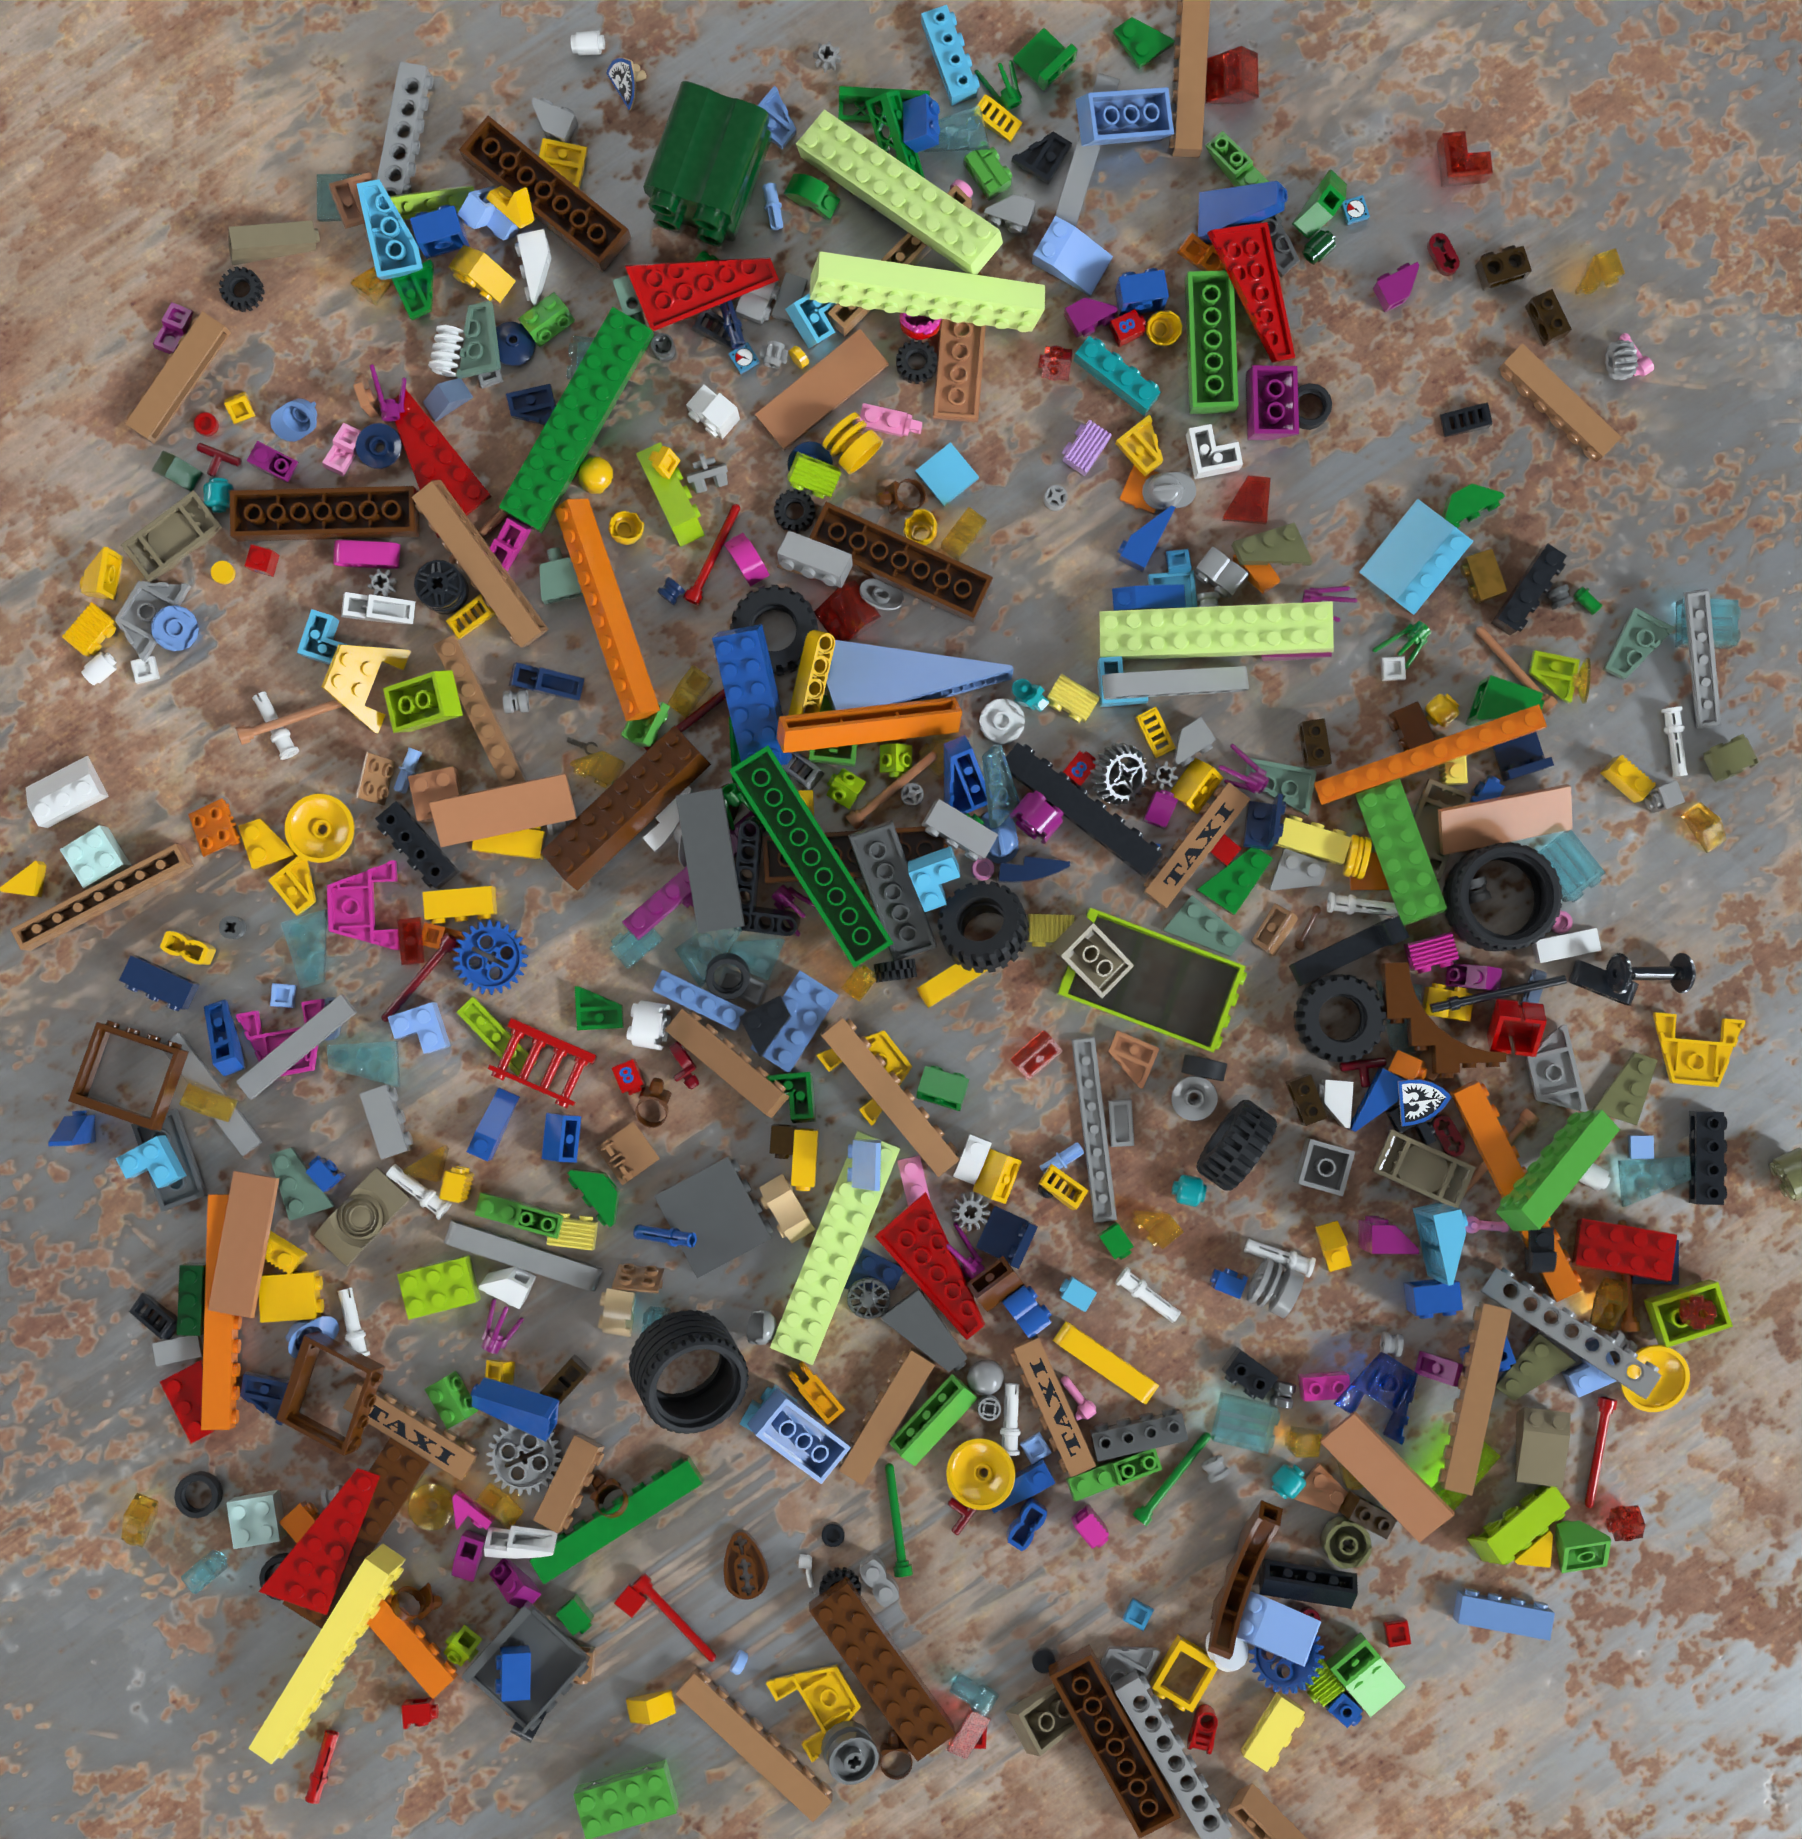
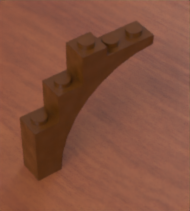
M1408 962L1381 964L1383 1012H1386L1387 1018L1384 1020L1390 1019V1024H1402L1404 1019H1407L1408 1047L1415 1046V1051H1428L1429 1046H1431L1432 1074H1439V1078H1454L1453 1073H1460V1064H1462V1068H1476V1063H1485L1486 1067H1500V1063L1507 1062L1506 1053L1489 1052L1470 1047L1453 1039L1434 1023L1426 1014L1416 996L1411 982Z
M1263 1500L1259 1502L1240 1532L1237 1552L1227 1566L1224 1585L1213 1601L1210 1618L1213 1621L1208 1651L1228 1660L1233 1656L1240 1621L1252 1584L1266 1551L1280 1528L1283 1509Z

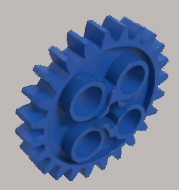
M487 920L486 926H483L482 922L478 921L477 929L469 925V934L464 931L461 932L464 939H456L460 947L452 949L458 953V956L452 957V960L458 961V964L453 969L461 970L457 978H466L463 985L467 986L472 983V991H475L479 986L480 994H484L487 988L489 994L493 995L494 988L499 993H503L502 986L511 989L510 981L518 983L515 976L517 974L524 975L519 969L520 967H527V964L523 963L522 959L527 958L528 955L521 952L527 948L526 945H519L523 938L514 937L517 930L513 929L508 932V924L501 928L500 921H496L494 926H492L491 920ZM487 935L491 941L490 945L487 948H482L480 939ZM508 946L511 954L508 958L503 959L500 951L503 947ZM472 947H476L488 954L492 953L494 958L508 964V967L504 968L493 961H488L486 957L472 951ZM477 956L480 963L478 967L472 969L469 966V960L471 957ZM493 967H498L500 970V974L496 979H492L489 975Z
M1316 1635L1305 1667L1275 1654L1269 1660L1266 1655L1267 1651L1255 1646L1254 1649L1248 1650V1653L1254 1655V1658L1249 1660V1663L1256 1664L1252 1672L1261 1673L1257 1680H1266L1265 1687L1270 1688L1273 1685L1274 1692H1279L1282 1689L1283 1694H1288L1290 1688L1292 1693L1297 1694L1298 1687L1305 1691V1682L1313 1685L1311 1677L1320 1676L1315 1671L1316 1668H1323V1665L1318 1663V1659H1323L1325 1656L1319 1654L1318 1651L1323 1649L1324 1646L1316 1644L1321 1637ZM1274 1663H1277L1276 1666H1275V1668L1272 1669V1668H1271L1272 1665H1273ZM1285 1665L1290 1669V1674L1287 1678H1284L1282 1675V1668Z

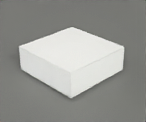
M149 656L146 662L141 659L130 661L135 683L140 684L160 679L154 656Z
M1405 656L1384 657L1380 659L1382 681L1406 679Z

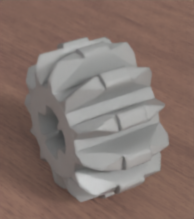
M1619 340L1612 342L1607 347L1605 363L1610 378L1624 380L1636 374L1638 357L1636 354L1637 349L1634 347L1633 342Z
M970 1191L969 1199H966L965 1194L961 1193L963 1202L961 1203L958 1199H954V1203L959 1208H951V1212L959 1214L952 1217L953 1221L962 1219L958 1224L959 1228H962L967 1223V1231H971V1224L974 1223L976 1229L979 1230V1220L984 1224L987 1223V1220L982 1215H990L989 1210H982V1208L987 1207L989 1204L987 1201L979 1204L983 1198L981 1194L974 1200L973 1191ZM969 1205L972 1208L974 1206L977 1208L974 1211L975 1216L970 1217L969 1214L967 1216L964 1214L967 1211L966 1207Z

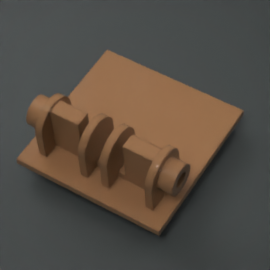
M366 752L356 797L367 802L385 806L391 777L394 773L395 761Z
M634 1121L596 1148L622 1186L660 1159Z
M630 1263L618 1264L612 1289L658 1293L659 1289H662L664 1268L652 1265L646 1267L635 1266Z

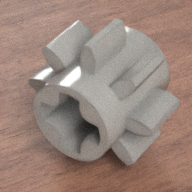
M830 41L824 45L819 43V51L813 52V58L817 59L815 67L821 66L824 73L830 69L835 71L836 62L841 63V56L837 55L839 47L834 48Z
M768 341L767 346L762 345L760 359H764L763 364L776 369L780 368L781 363L786 364L788 350H784L785 345L777 341Z
M377 569V574L374 576L369 575L372 581L367 586L370 589H375L373 595L379 596L381 593L384 597H388V593L391 591L396 592L393 584L397 583V580L395 578L390 579L392 573L389 570L383 574L381 570ZM384 579L386 582L383 584L384 587L381 588L379 585L382 583L381 580Z
M1168 761L1161 767L1156 763L1155 768L1157 771L1149 772L1151 776H1154L1151 784H1159V790H1162L1166 784L1169 788H1172L1173 785L1170 781L1178 779L1177 776L1173 775L1176 767H1168ZM1160 770L1163 773L1167 772L1169 774L1166 777L1168 781H1166V779L1164 778L1161 780L1159 779L1158 776L1161 774Z

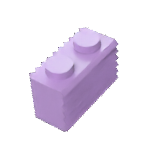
M1088 420L1086 425L1081 423L1074 434L1077 436L1074 443L1068 442L1062 451V454L1065 455L1062 462L1083 476H1086L1112 436L1111 433L1091 420Z

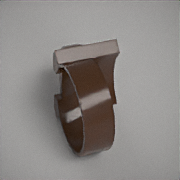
M908 478L899 483L894 481L888 485L885 492H881L876 496V501L880 506H888L891 515L900 510L912 512L924 504L926 492L919 481ZM901 483H911L918 489L920 493L918 507L909 508L898 499L897 490Z
M653 1078L650 1087H643L639 1095L640 1100L635 1109V1116L638 1122L648 1128L661 1126L669 1112L667 1104L672 1093L664 1090L662 1079ZM648 1099L659 1101L665 1110L666 1117L658 1122H649L641 1117L638 1105Z
M601 1475L595 1476L592 1480V1485L596 1491L591 1494L590 1499L594 1501L596 1510L607 1518H616L623 1514L628 1505V1495L621 1487V1484L613 1478L606 1480ZM621 1489L624 1499L622 1506L613 1514H603L599 1504L603 1505L609 1493Z
M429 1582L420 1590L411 1586L402 1587L391 1599L393 1612L397 1617L405 1621H412L415 1618L421 1621L432 1610L440 1608L443 1603L442 1597L432 1594ZM399 1592L409 1593L419 1601L420 1611L417 1615H409L402 1611L397 1602Z
M891 1729L888 1732V1743H883L880 1746V1766L885 1776L890 1779L899 1780L910 1773L913 1759L911 1752L902 1742L896 1731ZM892 1751H902L910 1756L911 1765L904 1774L891 1775L882 1766L883 1756Z

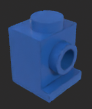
M1488 775L1486 779L1479 781L1473 790L1475 796H1472L1470 803L1498 798L1505 786L1500 784L1498 778Z
M319 1155L308 1164L310 1168L305 1171L323 1192L331 1190L346 1176L344 1172L337 1173L336 1170L338 1168L330 1159H322Z
M1225 1268L1224 1271L1214 1269L1210 1282H1212L1211 1287L1240 1299L1248 1277L1243 1274L1237 1277L1238 1273L1228 1268Z
M1342 1692L1325 1705L1326 1709L1346 1728L1350 1725L1356 1726L1362 1719L1361 1713L1363 1710L1345 1692ZM1349 1708L1350 1710L1344 1715L1343 1710Z

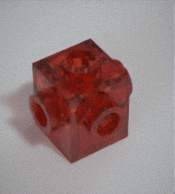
M1057 345L1045 346L1044 355L1040 354L1038 368H1042L1041 377L1051 381H1068L1073 349H1065Z
M1689 1295V1299H1680L1679 1315L1682 1323L1692 1326V1329L1697 1330L1706 1329V1325L1714 1324L1717 1311L1712 1300L1704 1298V1295Z
M1638 1505L1617 1506L1610 1509L1609 1518L1606 1519V1526L1608 1532H1612L1615 1541H1632L1643 1538L1645 1522Z

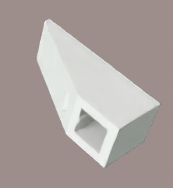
M544 229L518 234L519 243H515L517 256L522 257L523 265H520L521 275L523 279H527L528 287H524L527 301L531 300L534 306L540 301L552 259Z

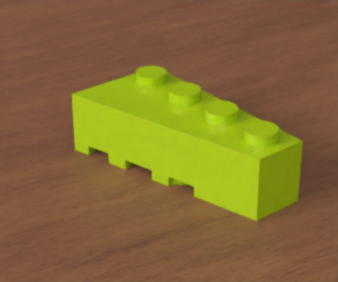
M659 442L636 453L671 529L680 547L705 536L698 520L701 514L697 505H691L689 501L692 495L687 485L682 487L680 483L683 477L678 466L670 479L663 478L652 466L653 461H650L649 457L653 451L659 453L663 446Z
M1540 1485L1519 1500L1521 1504L1519 1507L1513 1506L1502 1513L1503 1518L1493 1523L1489 1522L1483 1526L1485 1531L1477 1537L1474 1534L1469 1536L1467 1540L1483 1562L1507 1565L1515 1559L1514 1555L1520 1550H1525L1531 1546V1541L1536 1536L1545 1534L1549 1530L1548 1526L1561 1520L1566 1515L1565 1512L1570 1506L1557 1487Z

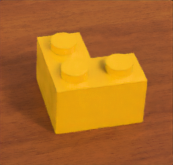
M466 245L462 246L448 266L454 272L453 277L462 284L467 283L472 288L476 286L480 290L479 295L487 301L494 300L501 303L516 282L484 252Z

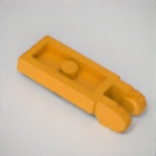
M801 1361L799 1363L800 1369L810 1379L803 1384L799 1376L792 1370L787 1374L798 1387V1391L828 1425L844 1412L845 1408L818 1375L814 1374L807 1364Z

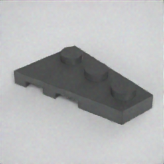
M1276 214L1257 223L1268 222L1278 275L1282 278L1300 260L1289 236L1286 235L1279 214Z

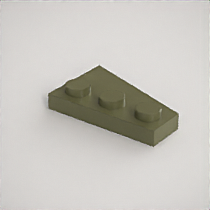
M1295 522L1236 540L1231 545L1240 565H1268V563L1291 565L1295 563L1302 564V566H1310L1313 562Z
M1633 1052L1617 1074L1616 1079L1605 1090L1604 1095L1591 1111L1603 1110L1609 1117L1637 1125L1658 1060Z
M1537 1332L1515 1358L1516 1363L1510 1365L1511 1368L1506 1370L1497 1380L1496 1388L1515 1401L1576 1363V1360L1541 1333Z

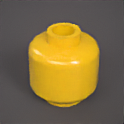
M1448 693L1446 695L1437 694L1425 706V710L1428 713L1426 719L1434 727L1437 724L1441 727H1447L1459 715L1458 707L1460 705Z

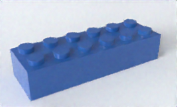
M759 624L717 632L712 640L741 762L769 745L780 764H788L793 757L792 752L783 753L777 740L779 717L783 716L763 625Z

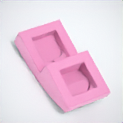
M343 423L332 440L333 446L322 462L323 467L344 477L357 453L356 440L361 431Z

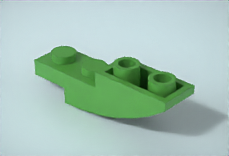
M1224 131L1206 144V149L1235 187L1269 182L1253 166V160Z
M480 1193L475 1211V1216L509 1224L515 1228L556 1239L559 1237L564 1217L561 1214L531 1204L487 1193Z
M1154 1448L1096 1464V1467L1074 1477H1068L1066 1481L1072 1499L1076 1502L1114 1486H1122L1160 1471L1162 1467Z

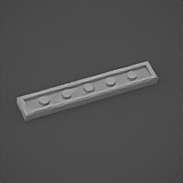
M1709 589L1683 592L1696 728L1721 725Z
M340 994L236 1081L249 1099H254L355 1015L357 1011L344 994Z
M181 1032L170 1038L168 1041L181 1044V1049L189 1052L181 1073L182 1077L242 1156L247 1155L263 1141ZM164 1051L171 1061L173 1054Z

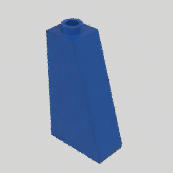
M1278 181L1199 192L1198 237L1206 244L1212 243L1207 234L1210 230L1255 224L1284 211L1285 202H1287L1288 198L1286 188Z
M486 1377L482 1379L480 1384L476 1383L471 1391L472 1407L545 1442L557 1424L559 1400Z

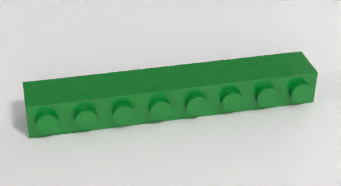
M690 1456L686 1459H683V1457L678 1458L670 1464L672 1468L665 1472L663 1469L659 1470L651 1476L652 1480L646 1484L640 1482L631 1489L632 1493L628 1495L627 1508L620 1516L607 1518L596 1510L592 1513L593 1518L585 1522L582 1519L572 1526L573 1530L565 1534L563 1531L557 1535L553 1555L530 1558L529 1562L542 1583L546 1584L702 1485L704 1479ZM623 1494L612 1500L613 1505L607 1509L601 1507V1512L608 1515L618 1511L624 1500Z

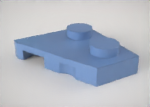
M774 86L758 106L765 109L769 114L767 128L772 135L771 141L783 149L796 134V127L789 117L788 110L782 102L777 87Z

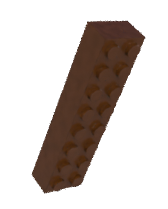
M490 116L483 120L459 149L463 159L495 186H503L510 190L512 195L514 192L526 187L533 216L602 273L630 241L631 235L628 228Z
M414 486L231 490L230 536L238 542L420 537L419 511L416 509L415 501L412 499L419 491Z
M825 502L809 537L812 540L852 554L853 569L972 623L975 621L993 580L992 576L829 502Z
M674 725L541 851L542 855L560 876L578 891L661 813L677 795H680L698 778L711 763Z
M924 826L895 828L907 862L948 847L945 844L946 840L939 835L937 837L931 836L925 832L926 828ZM861 830L825 832L826 837L852 878H863L848 837L849 834ZM762 836L765 883L799 882L771 836Z
M390 1438L369 1472L380 1475V1479L328 1615L286 1601L282 1604L322 1629L364 1559L376 1549L431 1462Z
M847 1576L809 1602V1612L917 1762L956 1735L954 1724Z
M1090 1644L1049 1665V1677L1138 1838L1140 1839L1181 1818L1179 1806L1133 1722L1114 1692L1113 1686Z

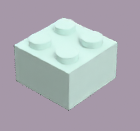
M100 825L60 849L83 889H89L132 866L110 829Z
M280 1489L234 1497L226 1503L233 1549L279 1542L287 1536L286 1530L279 1523L284 1518Z

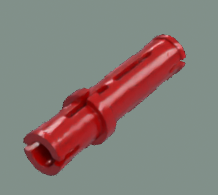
M327 1729L324 1732L314 1771L309 1776L310 1784L305 1797V1801L308 1803L319 1804L324 1784L328 1781L327 1773L337 1739L340 1735L335 1730Z

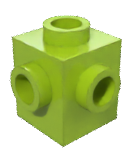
M897 743L880 745V773H888L890 778H900L912 768V745Z
M842 768L838 775L833 774L829 779L827 785L830 788L826 796L850 809L860 795L866 781Z
M464 1624L458 1633L453 1631L445 1641L448 1646L443 1653L450 1662L461 1667L466 1660L471 1662L477 1655L479 1650L476 1647L482 1641V1638Z

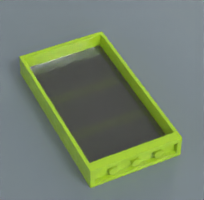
M1089 908L1086 917L1109 938L1131 961L1134 967L1101 998L1067 965L1057 995L1205 1051L1214 1053L1215 1049L1219 1050L1223 1040L1220 1034L1223 1027L1227 1028L1231 1019V1015H1228L1231 1006L1235 1007L1239 997L1236 991L1239 984L1243 985L1247 976V972H1244L1246 966Z

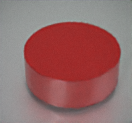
M203 412L196 416L194 427L199 434L209 437L217 432L219 423L211 413Z

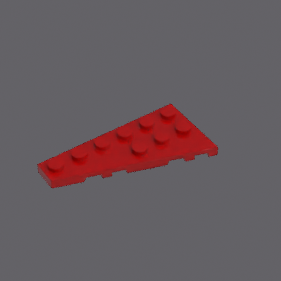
M1268 222L1208 231L1207 234L1271 362L1275 363L1294 359L1295 353Z
M405 390V412L399 413L400 419L396 420L395 423L418 487L421 490L431 481L441 480L466 516H468L492 496L410 393ZM399 395L394 398L397 404L399 403Z
M357 1468L258 1592L328 1615L380 1475Z

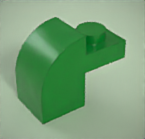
M793 174L784 192L787 197L799 206H810L825 219H831L841 200L828 190L829 186L807 174Z

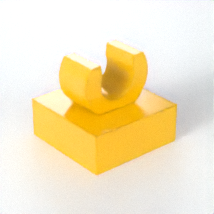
M662 446L659 453L653 451L649 457V460L653 461L652 466L666 479H670L680 462L675 453L666 446Z

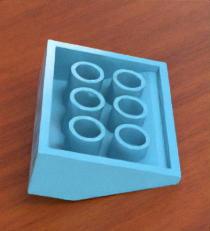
M1417 499L1359 573L1414 615L1474 541Z
M1440 1202L1413 1208L1427 1276L1448 1286L1453 1285L1466 1236L1465 1227L1468 1226L1466 1214L1459 1208Z

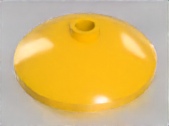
M312 794L306 796L293 805L286 817L285 836L290 848L299 857L310 862L325 863L337 859L347 851L354 837L355 825L350 810L342 801L330 795ZM322 826L327 827V831L324 834L320 832Z
M1650 1345L1636 1351L1635 1353L1638 1354L1637 1360L1644 1364L1646 1361L1652 1363L1659 1368L1657 1373L1662 1376L1647 1399H1643L1620 1384L1625 1398L1634 1407L1646 1412L1664 1411L1677 1404L1685 1395L1690 1382L1689 1367L1683 1356L1673 1348H1666L1664 1345ZM1630 1365L1627 1368V1374L1630 1378L1636 1379L1640 1375V1369L1636 1365Z
M984 1438L971 1439L959 1445L950 1456L946 1471L948 1486L954 1497L963 1505L976 1510L991 1509L1003 1503L1010 1495L1015 1483V1467L1009 1453L1000 1444ZM983 1468L988 1471L987 1477H984L981 1473Z

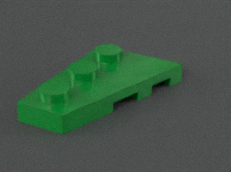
M1250 848L1196 889V891L1232 915H1235L1273 858L1260 849Z

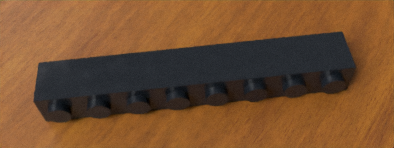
M1017 742L1000 763L1001 767L1032 792L1038 791L1046 798L1045 802L1062 810L1063 816L1146 879L1162 860V849L1153 841L1150 843L1142 838L1144 835L1135 827L1130 829L1124 825L1126 821L1116 813L1112 815L1106 811L1107 806L1098 799L1093 801L1089 798V792L1082 786L1078 785L1075 787L1071 784V778L1060 771L1058 774L1052 769L1053 764L1043 757L1040 760L1034 755L1035 751L1029 745L1024 744L1022 746Z

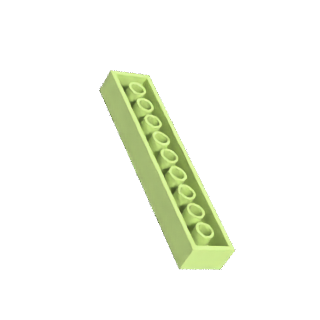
M825 109L796 143L802 159L968 274L977 275L1003 244L998 228Z
M819 252L811 273L810 300H816L819 303H836L845 307L857 306L866 310H884L887 313L899 312L909 316H926L935 320L947 319L956 323L968 322L977 326L988 325L995 326L998 329L1009 328L1020 332H1032L1045 310V285Z
M1333 601L1099 611L1100 658L1122 656V660L1334 652Z
M859 1130L854 1138L881 1140ZM881 1140L880 1191L853 1188L852 1182H847L848 1168H852V1158H848L847 1155L771 1343V1349L810 1365L814 1364L900 1147Z

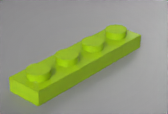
M469 185L390 196L402 219L406 220L415 217L420 212L429 213L436 211L437 208L443 205H454L457 212H459L469 192L474 191V186Z
M473 996L456 1013L502 1058L512 1035ZM518 1043L508 1065L517 1076H519L529 1054L520 1043Z

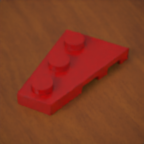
M203 1359L160 1381L190 1443L214 1432V1430H201Z

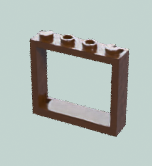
M107 1020L106 1024L96 1022L68 1101L151 1130L161 1131L189 1052L181 1049L182 1045L179 1043L168 1041L165 1044L160 1042L161 1037L151 1034L144 1037L140 1035V1030L127 1027L126 1030L120 1029V1024ZM110 1033L173 1054L151 1117L88 1096Z
M319 1331L306 1334L303 1337L276 1420L343 1456L355 1452L362 1443L361 1436L369 1422L368 1416L375 1404L378 1386L383 1381L382 1374L385 1366ZM320 1349L367 1373L346 1437L299 1412Z

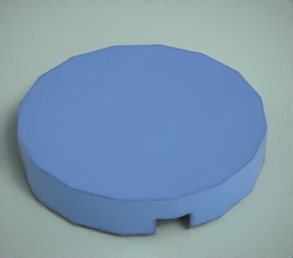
M178 605L166 606L153 616L151 634L156 643L162 648L171 651L184 650L190 647L197 639L199 632L198 624L194 614L187 608Z

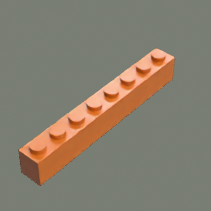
M955 697L780 716L777 740L782 752L788 753L958 733L962 709Z

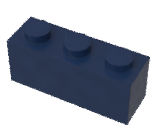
M130 955L119 981L126 983L125 988L134 992L141 990L146 993L145 997L156 1002L159 999L167 1002L166 1007L178 1012L180 1009H189L200 985L134 955Z

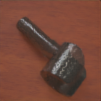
M570 737L567 738L568 743L580 747L588 756L595 755L589 753L587 747L593 745L598 748L596 743H584Z

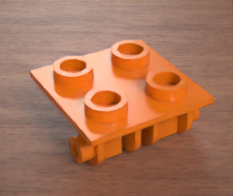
M223 798L188 814L203 857L229 845L235 846L240 844L239 839L241 837L238 835L237 829L233 828L236 826V823H231L234 817L231 816L229 803L226 804Z

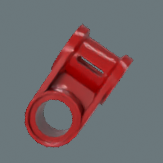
M1203 1704L1196 1708L1192 1727L1188 1734L1187 1749L1203 1750L1209 1755L1212 1753L1218 1719L1211 1706ZM1204 1715L1212 1716L1209 1722H1202L1201 1718Z

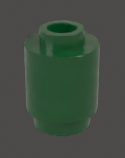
M1320 230L1304 246L1305 249L1302 251L1304 258L1313 265L1321 262L1336 247L1335 236L1328 230Z

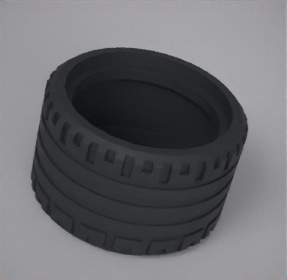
M1513 842L1496 843L1468 853L1450 870L1449 878H1446L1445 886L1443 887V898L1447 907L1445 916L1450 927L1452 926L1454 928L1453 931L1462 940H1466L1469 945L1478 949L1482 948L1485 951L1521 949L1538 942L1557 922L1556 918L1560 915V908H1562V885L1559 883L1560 878L1557 876L1555 868H1552L1551 862L1543 854L1537 853L1538 851L1530 846H1521L1520 843ZM1490 860H1501L1517 866L1526 874L1533 887L1535 902L1533 912L1528 922L1511 935L1504 936L1487 930L1476 920L1470 908L1468 892L1471 880L1481 866Z
M681 1310L664 1315L649 1325L640 1334L639 1338L635 1341V1345L632 1347V1354L629 1357V1374L632 1383L650 1418L661 1428H666L667 1431H674L678 1434H694L713 1428L724 1422L735 1412L746 1394L747 1381L749 1380L746 1361L727 1328L715 1316H710L709 1313H702V1311ZM700 1349H708L720 1353L717 1367L712 1375L694 1389L674 1394L657 1390V1383L661 1373L679 1356Z

